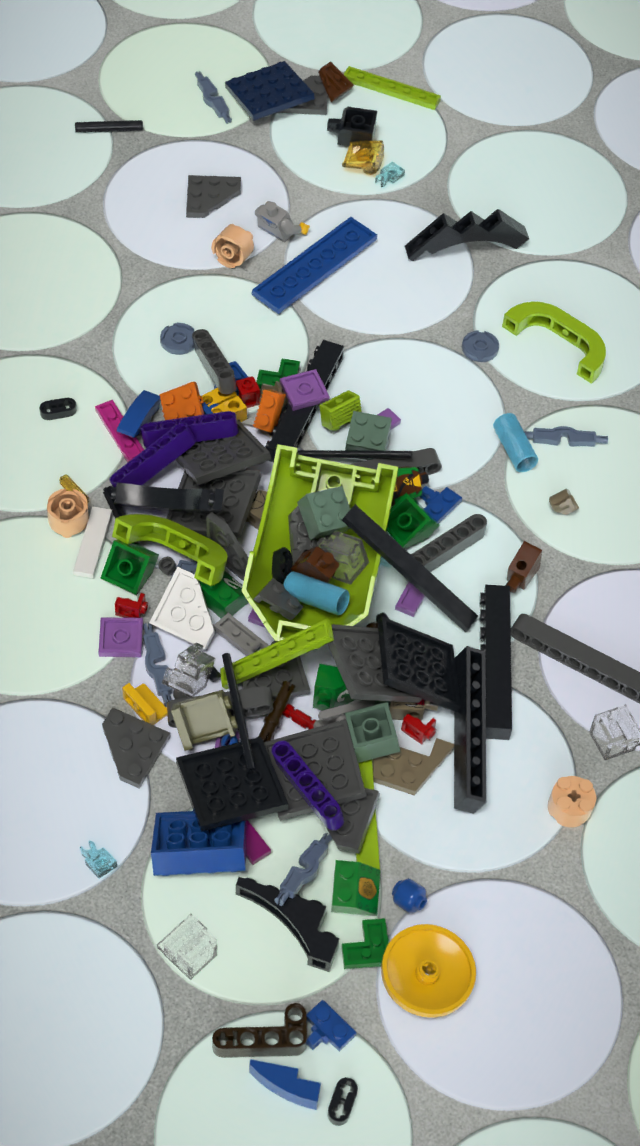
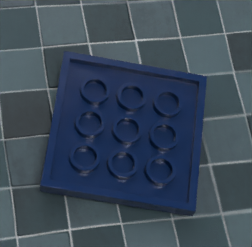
M285 61L225 81V88L253 121L315 99L314 92Z

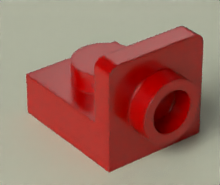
M251 376L237 380L236 386L239 390V398L246 407L250 408L260 405V389L254 377Z
M141 593L137 602L129 598L117 597L115 601V616L141 618L142 614H146L148 608L145 594Z
M407 714L403 718L401 731L422 745L426 739L430 740L435 735L437 720L432 718L424 725L419 718Z

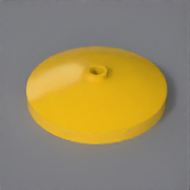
M420 924L408 927L392 938L382 958L381 976L388 994L401 1008L417 1016L435 1018L453 1013L467 1001L475 985L476 965L470 949L456 934L440 926Z

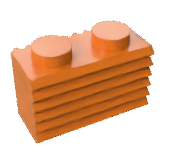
M272 389L263 390L262 398H260L261 401L259 402L260 405L258 406L259 409H257L258 413H256L257 416L255 417L256 420L254 421L255 424H253L254 428L273 432L274 427H277L286 394Z

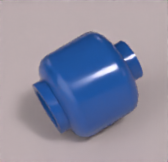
M408 878L398 881L392 890L394 903L406 912L414 913L417 910H422L427 903L426 889L412 879Z

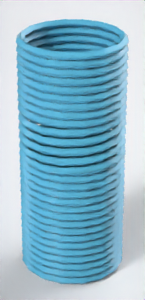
M513 413L499 416L494 421L493 427L516 471L526 472L536 466L539 459L518 419Z
M295 571L287 575L283 584L284 588L293 597H296L299 602L335 615L343 614L349 603L350 596L348 590Z

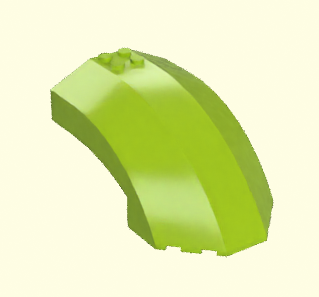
M277 444L254 549L249 553L241 591L275 642L325 619L331 621V624L354 626L368 617L381 556L351 528L346 532L338 534L347 544L334 557L340 566L329 583L346 589L349 592V603L343 614L335 615L300 602L303 608L292 620H289L280 613L270 610V604L262 600L258 603L254 598L273 578V552L282 547H286L291 552L288 515L298 506L297 502L309 493L342 486L350 509L356 504L386 532L398 475L397 466L378 463L377 470L301 456L298 455V448Z

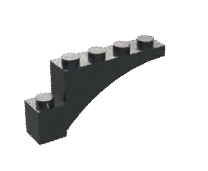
M238 877L235 895L261 906L283 923L308 958L307 965L330 972L339 947L340 938L331 932H320L326 914V906L317 900L301 898L298 894L293 899L288 897L284 904L279 906V904L275 903V898L280 893L277 887L259 884L252 878Z

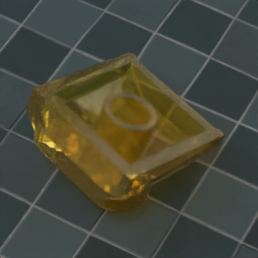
M383 140L349 143L350 146L342 167L363 169V172L369 175L377 173L384 158Z

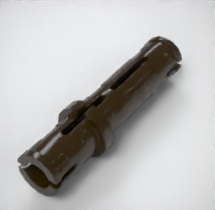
M288 681L282 682V686L273 703V711L263 720L264 725L258 736L262 738L263 743L271 741L276 728L280 727L281 723L279 721L295 689V685L291 684L289 686L290 682Z

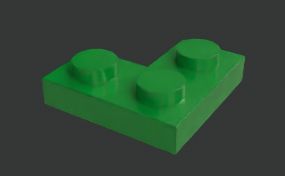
M282 358L278 372L259 369L256 381L259 389H261L262 384L274 386L276 381L280 382V378L298 374L300 361Z
M385 918L362 920L364 942L342 943L341 950L344 969L381 966L385 949L389 944Z

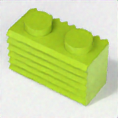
M347 390L320 404L322 426L331 431H336L342 425L351 423L353 411L362 412L360 396Z

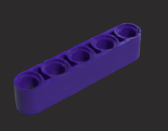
M232 411L150 422L140 427L143 444L146 448L175 425L183 422L188 424L196 438V442L233 437L239 432L236 414Z
M183 422L175 425L116 471L109 479L112 486L116 487L117 482L143 485L192 447L196 442V438L188 424Z
M287 741L276 742L272 747V754L279 769L329 830L341 828L344 824V817L336 800Z

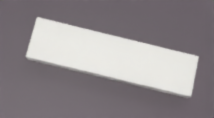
M92 506L74 565V576L94 578L112 517V509Z

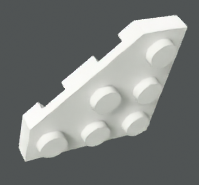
M177 567L149 623L207 650L215 634V629L199 580L194 578V574Z

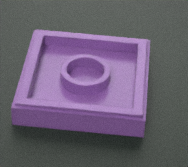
M316 369L280 378V384L293 411L325 403L330 399Z
M101 617L99 657H141L143 618Z

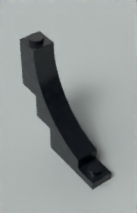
M500 209L495 210L486 219L470 211L458 222L443 213L405 245L408 259L414 261L425 251L434 254L457 244L474 241L497 242L518 249L529 240V236L524 225Z
M117 482L116 487H112L110 499H114L113 504L157 511L169 510L202 514L213 512L217 514L222 509L224 490L174 489Z

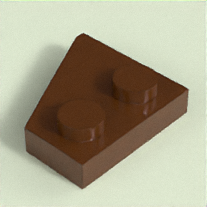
M332 62L321 67L318 72L331 102L340 98L354 86Z

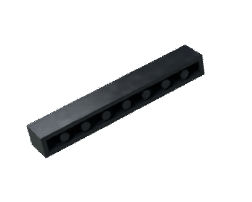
M323 339L321 345L317 346L314 351V358L308 362L307 371L316 369L326 390H328L343 360L344 346ZM288 401L286 412L280 416L279 426L274 427L271 441L268 440L265 445L271 456V459L268 461L274 463L277 444L295 448L300 446L320 404L293 411Z
M485 584L484 592H480L479 605H483V610L480 609L479 622H483V627H480L479 639H483V644H480V650L485 651L486 739L510 740L512 732L510 586Z
M466 646L455 657L461 708L457 712L454 711V809L474 814L486 803L485 651Z

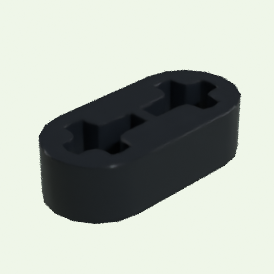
M69 397L45 401L39 406L40 416L44 420L71 417L76 413V402Z
M286 547L274 551L272 557V577L281 584H284L287 575L292 572L291 568L293 565L292 554Z
M342 1078L336 1084L327 1115L328 1120L333 1125H344L350 1117L358 1091L357 1083L351 1078ZM348 1085L351 1092H348L346 1099L342 1098L343 1089L341 1088H345ZM339 1104L344 1105L342 1110L344 1115L336 1118L334 1111L338 1110Z

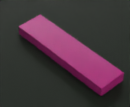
M113 399L95 406L96 413L128 463L144 450L136 437L133 438L117 432V427L123 415Z

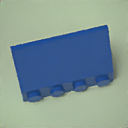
M194 811L156 813L151 847L153 875L168 876L174 874L190 875L193 873L246 871V820L201 832Z

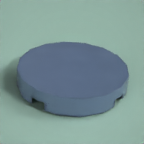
M173 323L172 326H166L160 335L162 348L176 355L187 354L193 351L192 333L194 328L186 323Z
M475 330L464 336L462 351L472 361L488 362L497 356L499 341L490 332L484 331L483 333Z

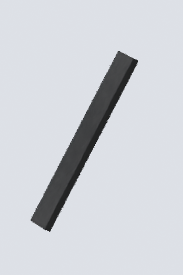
M355 504L342 518V521L464 632L467 631L478 615Z

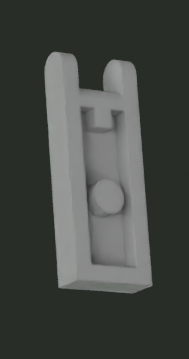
M229 613L214 624L215 631L246 656L254 653L259 647L263 649L269 646Z
M361 700L320 711L318 714L320 720H316L313 727L316 728L345 720V713L370 707L372 704L370 700Z

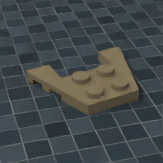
M436 738L430 756L400 747L401 752L373 759V780L375 783L415 796L429 780L432 773L441 766L444 759L453 752L454 743Z

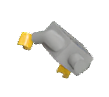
M267 201L265 205H260L254 212L257 217L258 227L284 243L291 235L300 233L307 235L310 228L309 225L300 222V225H293L289 213L277 206L275 202Z

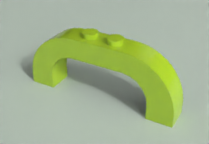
M533 301L518 304L504 314L502 327L515 336L527 327L542 326L582 350L585 357L579 362L577 375L592 384L601 374L606 356V347L603 339L595 330L569 313L552 304Z
M129 514L115 519L112 537L128 545L137 541H153L163 544L198 562L194 576L195 579L209 586H213L222 580L228 556L225 549L215 541L174 521L158 516Z

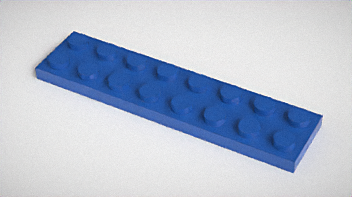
M349 217L253 288L252 295L279 314L375 242L377 234L353 217Z

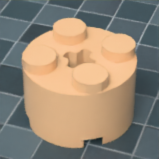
M229 224L213 240L211 245L212 252L217 255L219 263L225 267L235 268L240 266L253 252V235L239 226Z
M60 489L50 495L47 503V514L51 529L65 538H70L86 528L89 512L87 499L82 492L75 489L73 491Z
M577 776L559 778L548 800V812L551 817L553 816L557 823L565 827H578L590 818L596 804V793L592 782Z

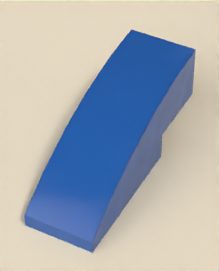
M143 390L125 413L117 427V432L135 438L141 432L140 427L143 424L150 423L151 417L159 410L160 396Z
M250 1059L249 1073L260 1084L289 1102L317 1110L321 1087L320 1082L299 1079L298 1068Z

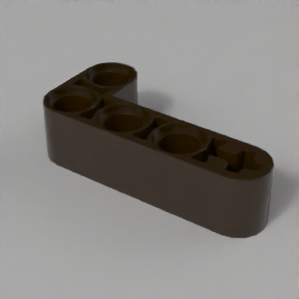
M299 1003L288 1005L284 1014V1026L219 1028L212 1036V1050L216 1056L222 1058L301 1055L305 1051L307 1043L306 1010ZM291 1015H298L301 1019L293 1021L289 1017ZM273 1038L277 1040V1043L269 1045L266 1043V1040ZM292 1038H299L302 1042L300 1044H293L290 1040ZM250 1039L253 1041V1044L247 1046L242 1044V1041ZM224 1040L226 1045H221L220 1041Z

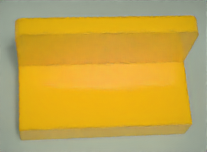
M128 683L122 687L123 699L143 721L154 725L167 716V708L146 684L142 683L134 688Z

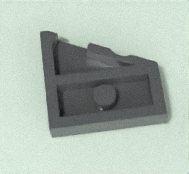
M272 578L254 598L258 603L262 600L270 604V610L280 613L289 620H292L303 608L299 600L293 597L275 578Z

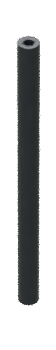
M298 450V455L312 458L412 459V451Z
M224 653L222 659L247 771L253 772L256 770L231 655L230 653Z

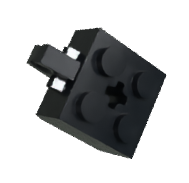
M346 107L343 109L341 119H328L327 131L338 134L337 145L371 149L378 111Z

